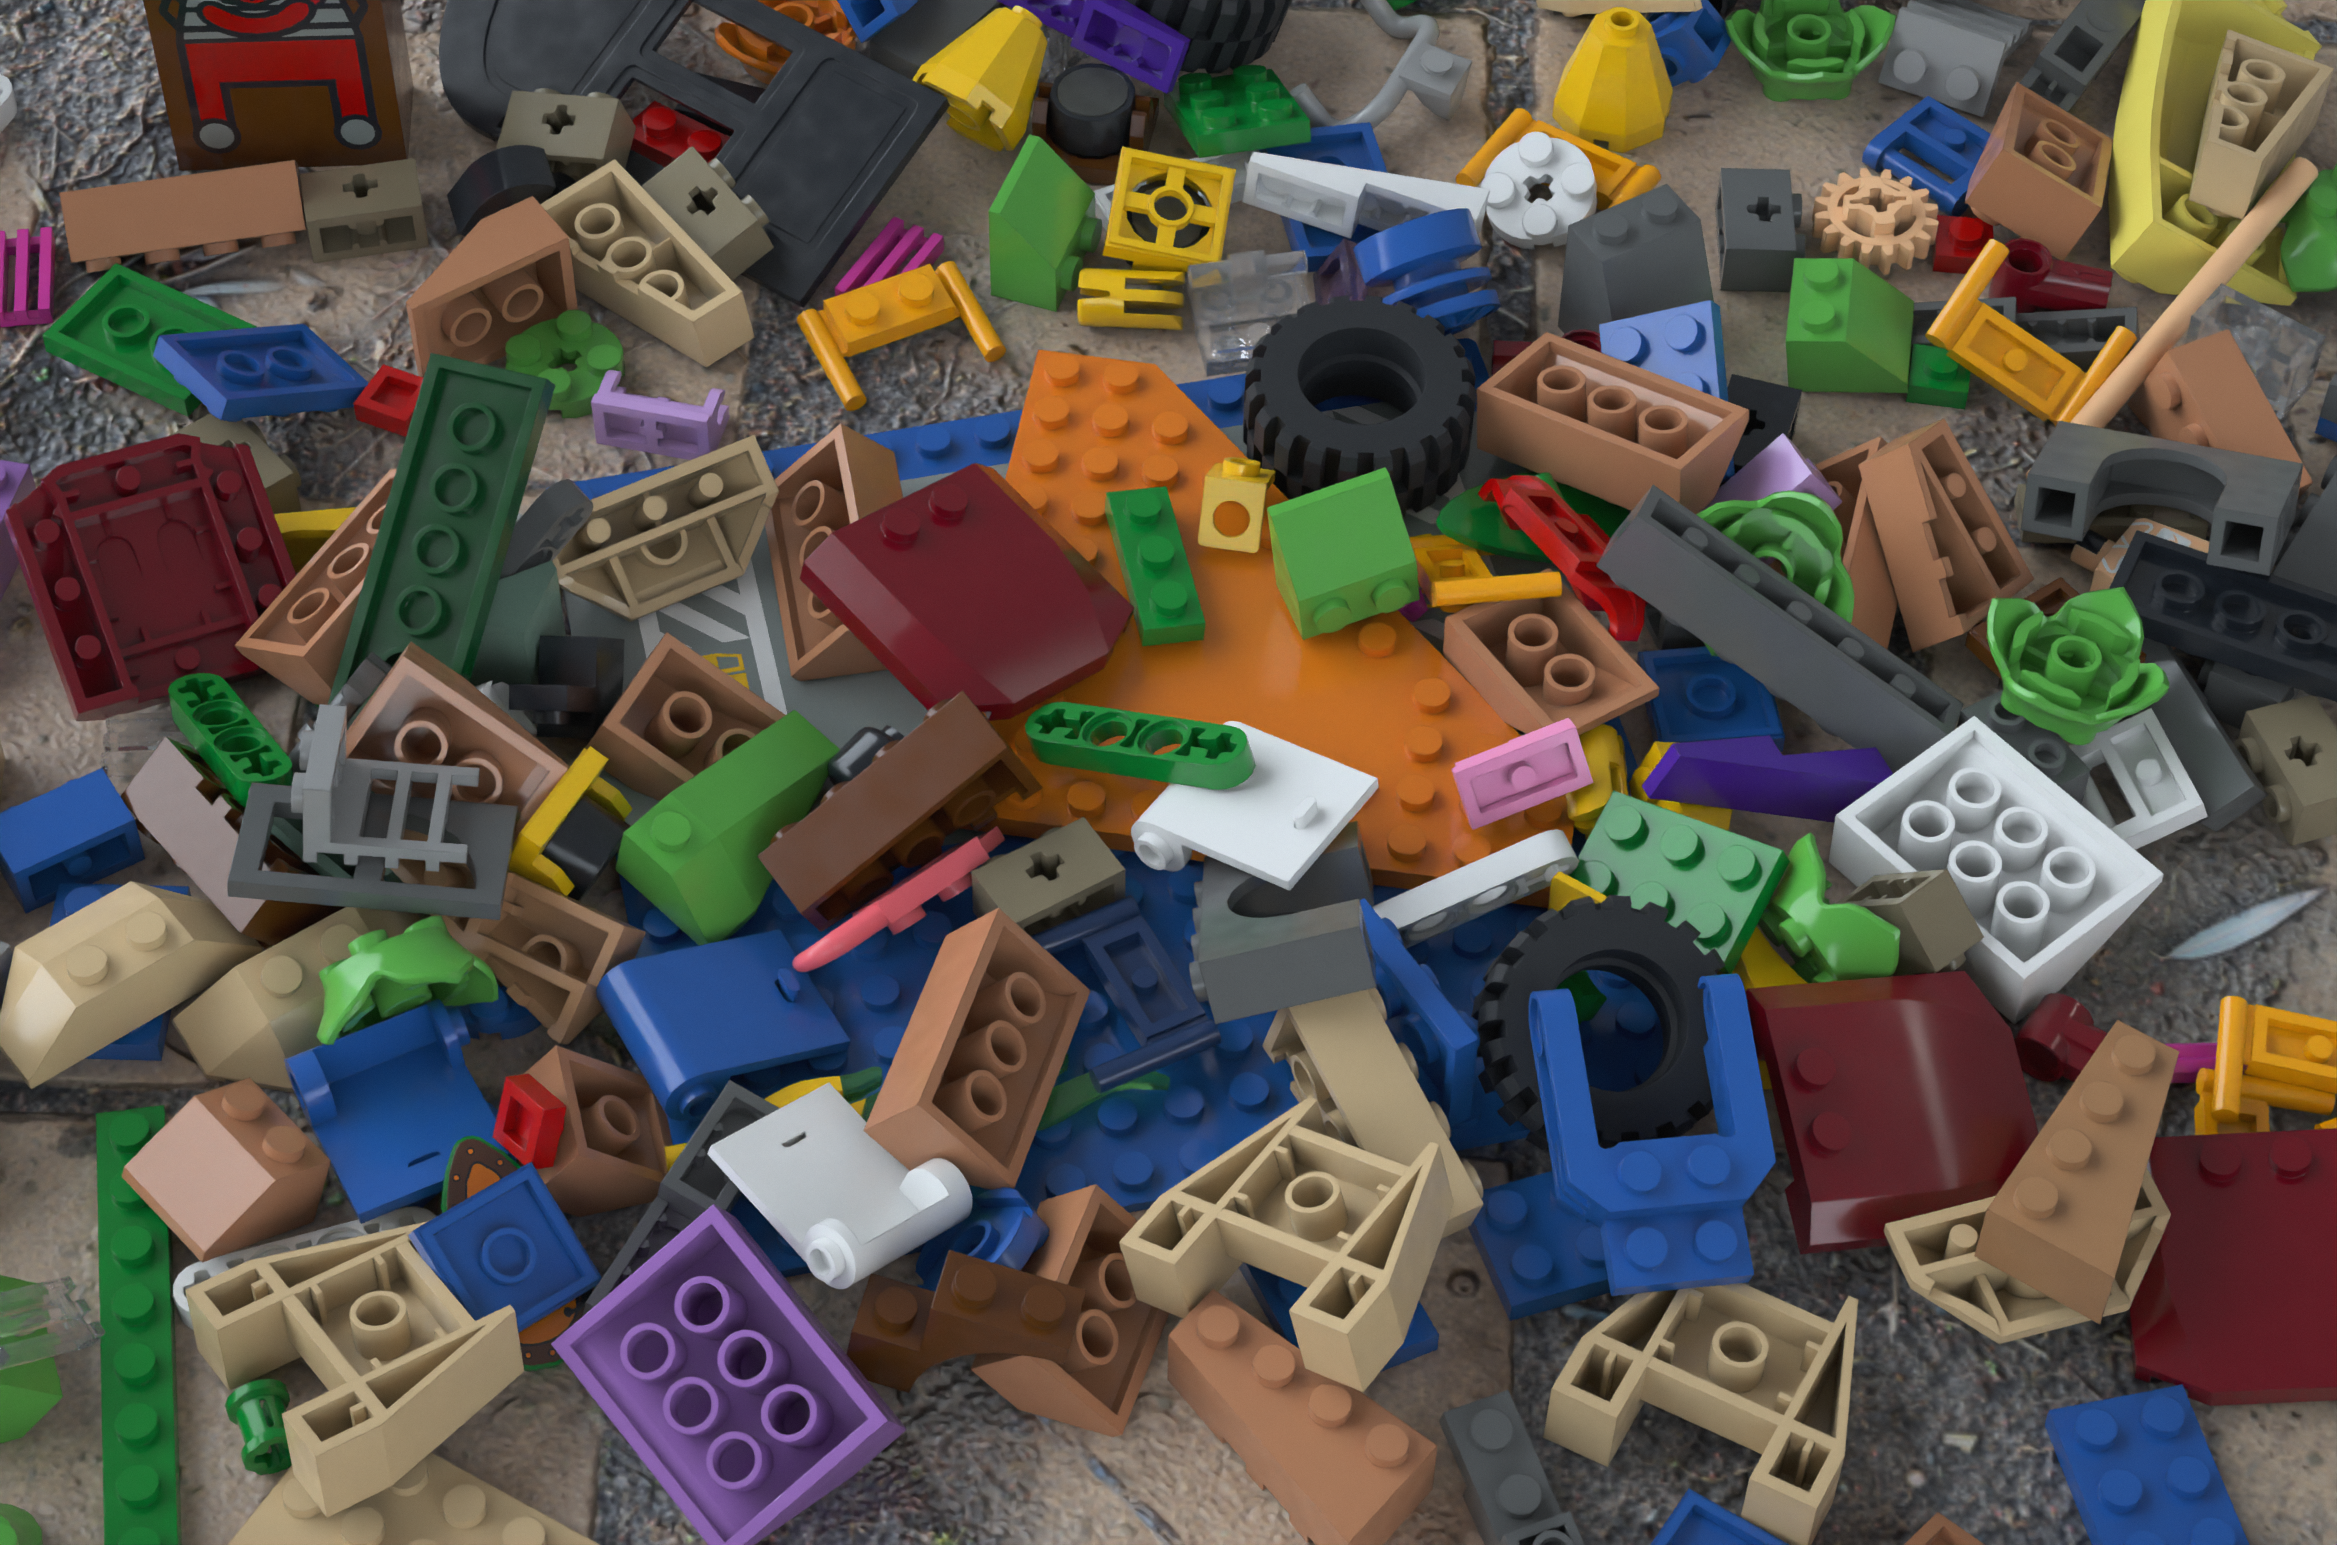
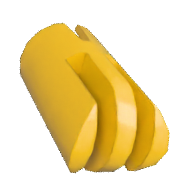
M1083 268L1079 273L1078 281L1080 294L1096 298L1078 299V323L1081 326L1183 330V318L1180 316L1126 313V308L1167 310L1184 307V295L1182 293L1164 290L1127 289V284L1179 286L1185 283V272Z
M1601 724L1579 735L1593 783L1566 794L1568 818L1575 821L1574 827L1582 834H1585L1586 840L1591 834L1613 790L1628 795L1624 742L1622 737L1617 735L1616 729L1606 724Z

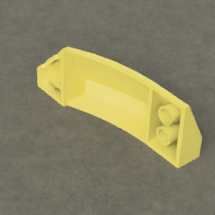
M2145 0L2124 75L2110 159L2108 194L2111 268L2116 270L2126 281L2140 283L2157 293L2179 295L2242 221L2235 217L2226 218L2214 215L2205 206L2190 201L2191 184L2209 88L2227 30L2235 31L2313 61L2315 54L2321 49L2322 46L2308 30L2304 31L2286 21L2281 15L2287 7L2283 0ZM2296 152L2289 160V162L2285 165V167L2282 169V171L2279 173V175L2276 177V179L2272 182L2269 188L2286 170V168L2292 163V161L2295 159ZM2278 223L2214 299L2290 306L2297 299V292H2292L2281 263L2280 245L2287 230L2285 228L2286 223Z

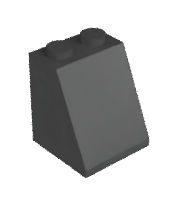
M1668 184L1568 225L1558 327L1564 334L1579 329L1592 330L1600 334L1599 324L1708 300L1714 302L1701 219Z

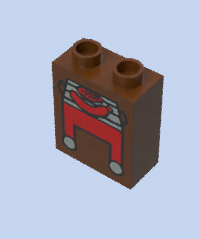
M143 0L180 171L233 169L295 160L298 167L361 166L408 159L414 86L400 0Z

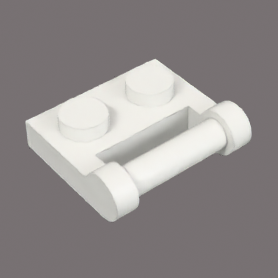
M2152 708L2121 721L2106 731L2096 733L2094 740L2089 744L2069 745L2071 750L2090 770L2099 764L2106 763L2134 817L2117 825L2091 775H2089L2081 805L2133 849L2136 850L2208 817L2204 803Z

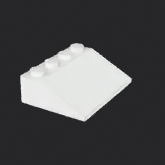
M1975 716L1836 814L1828 861L1857 887L1875 875L1948 869L1984 936L1982 940L1964 952L1966 961L1954 971L1965 970L1988 1001L2013 1024L2033 1011L2045 995L2058 992L2162 882L2164 875Z

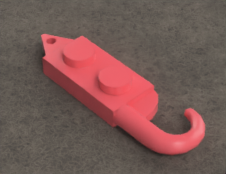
M998 826L979 837L976 836L949 848L851 913L853 915L851 919L798 954L792 961L793 968L798 972H808L817 969L846 954L887 926L891 933L896 935L927 915L921 904L938 894L942 902H945L972 886V875L970 872L989 860L988 853L1006 840Z

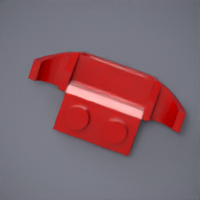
M1513 475L1507 479L1491 478L1484 483L1478 495L1483 501L1497 502L1504 523L1511 530L1524 531L1567 577L1577 599L1588 611H1605L1610 622L1608 631L1616 641L1637 642L1644 625L1645 607L1648 602L1634 592L1624 590L1616 585L1607 573L1597 567L1611 538L1587 514H1577L1548 483L1537 476Z

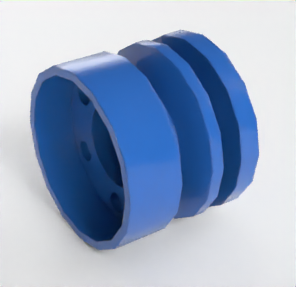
M1468 208L1451 209L1415 218L1376 233L1359 242L1353 248L1364 284L1367 288L1393 286L1395 292L1384 297L1383 303L1396 306L1398 301L1415 307L1417 310L1416 315L1422 318L1427 314L1445 327L1444 336L1464 331L1474 325V322L1494 313L1502 307L1495 289L1472 292L1492 279L1488 267L1461 268V262L1469 259L1482 249L1471 211Z

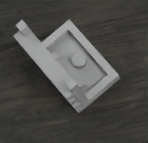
M1910 0L1907 8L1902 6L1899 9L1878 83L1924 98L1930 96L1942 104L1984 117L1989 112L2004 60L2031 37L2034 28L2031 26L2032 21L1969 0Z
M320 704L315 730H303L299 765L300 770H306V773H294L291 790V812L303 813V862L317 863L318 853L344 854V865L356 866L358 865L359 855L385 857V868L396 869L399 867L400 859L425 860V871L439 872L440 862L466 863L468 845L444 843L453 785L478 787L480 768L346 758L347 706ZM373 779L396 780L386 838L363 837ZM413 782L437 784L427 841L403 840Z

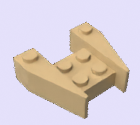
M1308 1097L1160 1195L1121 1239L1119 1244L1137 1300L1183 1319L1212 1289L1218 1292L1243 1262L1307 1287L1306 1291L1289 1310L1305 1369L1364 1392L1404 1343L1454 1201L1439 1144L1430 1142L1410 1167L1328 1137L1318 1100Z
M427 1222L252 1259L185 1290L197 1349L229 1391L300 1357L306 1361L329 1390L310 1401L282 1413L294 1476L327 1518L393 1486L524 1372L515 1310L511 1305H508L475 1321L421 1258L408 1236L413 1230Z
M1744 1283L1635 1294L1581 1337L1551 1388L1543 1438L1608 1467L1644 1402H1647L1762 1454L1749 1478L1741 1518L1789 1545H1811L1833 1504L1845 1457L1858 1299L1848 1296L1833 1323Z

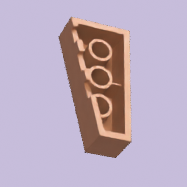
M1212 1289L1168 1335L1167 1380L1222 1444L1227 1442L1246 1463L1248 1475L1262 1491L1267 1488L1290 1514L1289 1522L1306 1542L1312 1540L1315 1545H1383L1433 1490L1437 1445L1359 1390L1305 1369L1299 1348L1216 1290Z

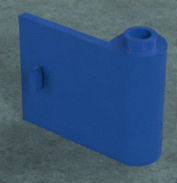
M780 929L628 960L612 968L600 980L596 989V997L670 1119L677 1121H697L703 1119L727 1085L730 1076L848 1050L851 1042L808 973L798 972L793 968L792 961L796 954Z
M440 999L427 1002L339 1037L335 1040L334 1045L322 1044L284 1059L285 1067L300 1107L323 1152L331 1160L330 1165L361 1224L443 1191L444 1173L451 1150L455 1143L463 1137H480L516 1161V1157L493 1138L496 1118L465 1065L461 1047L470 1044L471 1040L464 1019L456 1006L445 1009Z

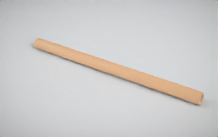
M2297 157L2292 161L2070 423L2099 428L2107 426L2145 381L2166 351L2174 347L2318 177V170L2311 161L2302 157Z

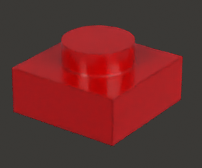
M1937 215L1936 220L1939 223L1935 243L1932 245V272L1966 274L1989 239H1994L1993 225L1982 221L1980 218Z
M383 364L353 403L356 420L406 437L423 377Z
M529 1073L507 1076L493 1138L523 1165L532 1162L536 1170L553 1167L559 1139L564 1129V1117L567 1106Z

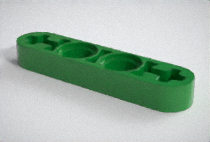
M196 673L178 678L170 684L168 693L174 723L240 805L246 808L249 796L248 790L252 782L292 786L294 774L290 758L222 677L211 673Z
M1054 702L1044 705L1035 710L1028 717L1025 724V731L1035 757L1040 762L1050 765L1213 790H1225L1238 786L1253 774L1256 766L1246 734L1240 728L1229 725L1071 702ZM1125 736L1114 744L1098 746L1109 738ZM1181 744L1171 752L1153 755L1155 751L1162 747Z

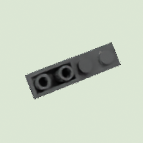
M2081 0L2038 55L2033 66L2021 80L2020 84L2069 113L2138 24L2145 0ZM2005 103L2003 104L1999 113L1997 114L1998 116L2000 115Z
M1509 1390L1443 1412L1439 1423L1467 1486L1462 1496L1485 1545H1585L1571 1512H1561Z

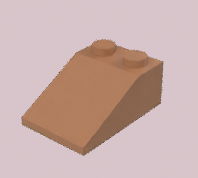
M2017 82L2005 102L1970 178L1965 203L1971 206L1973 213L1982 221L1994 226L2001 224L2018 234L2020 238L2037 241L2044 245L2053 256L2064 261L2102 209L2113 139Z
M533 196L481 219L406 301L418 376L424 378L431 353L487 365L506 356V343L512 336L521 334L526 329L540 322L558 318L565 311L578 310L569 237Z
M1547 568V569H1545V570H1543V571H1541V572H1539V573L1552 572V571H1551L1550 568ZM1563 583L1562 595L1560 597L1475 603L1445 617L1443 657L1479 692L1505 723L1526 734L1569 718L1576 726L1578 735H1581L1659 696L1657 684Z
M666 632L585 748L588 749L591 746L609 759L603 770L632 790L661 801L670 792L784 717L785 714Z
M413 642L408 644L347 730L346 758L480 768L478 787L453 785L451 800L518 806L520 819L517 822L514 842L569 767L468 680ZM373 779L371 791L377 794L394 795L396 780ZM413 782L411 797L434 799L437 784Z

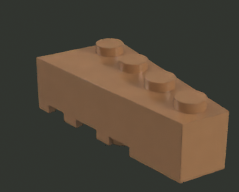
M2119 1020L2115 1022L1987 1208L1975 1257L2094 1322L2101 1324L2179 1051Z

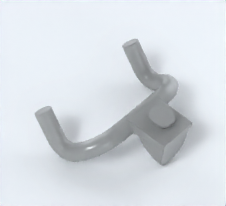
M1359 0L1375 23L1385 33L1400 39L1414 38L1381 91L1363 109L1343 120L1333 118L1306 83L1299 84L1290 92L1309 118L1311 128L1370 122L1373 129L1394 111L1407 90L1413 91L1421 103L1434 114L1450 121L1464 95L1472 60L1435 47L1440 30L1436 19L1424 14L1403 17L1393 10L1387 0Z

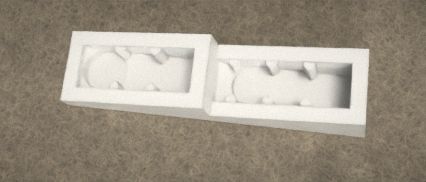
M1253 152L1248 164L1242 202L1350 239L1358 224L1383 231L1429 214L1457 208H1468L1471 211L1479 235L1482 229L1490 189Z

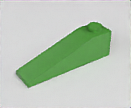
M794 709L670 792L623 833L615 870L699 946L727 940L756 914L773 879L757 856L770 846L771 839L780 829L788 824L800 822L810 813L829 777L828 763L840 749Z

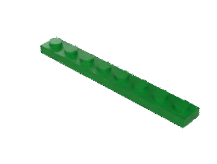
M164 1105L96 1113L104 1545H182L172 1230L122 1178L124 1166L169 1122Z

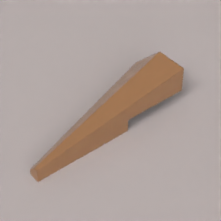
M405 829L403 840L427 841L428 835ZM400 859L398 869L390 868L403 883L476 889L473 876L465 863L440 862L439 872L425 871V860ZM510 869L500 920L440 915L450 935L493 970L495 977L507 988L506 992L517 1004L526 1007L548 1030L546 1033L553 1040L566 1045L603 1010L596 997V989L600 980L615 966L634 959L646 934L645 931Z

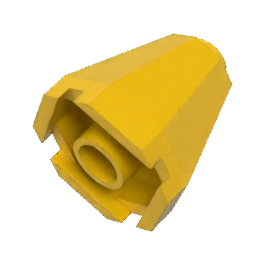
M1014 6L1012 10L1006 7L996 8L922 64L912 80L948 99L950 106L946 112L950 117L945 124L956 133L994 152H1000L1004 147L1007 151H1012L1026 132L1048 43L1040 29L1042 22L1033 13L1020 6Z
M1614 7L1595 15L1563 69L1553 104L1552 117L1566 132L1594 144V139L1609 142L1608 150L1619 153L1628 152L1662 138L1673 95V88L1652 25L1639 11L1624 7Z

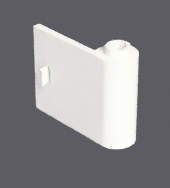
M1225 722L1223 725L1240 728L1246 734L1255 759L1256 766L1253 774L1245 782L1225 790H1213L1170 783L1132 825L1131 836L1134 842V850L1141 861L1155 870L1164 869L1175 872L1181 870L1191 859L1193 849L1290 891L1379 788L1378 778L1241 722Z
M829 1082L712 1144L707 1154L807 1263L810 1271L816 1278L833 1288L846 1289L965 1220L972 1210V1194L969 1184L961 1171L945 1159L933 1158L909 1171L863 1131L867 1122Z

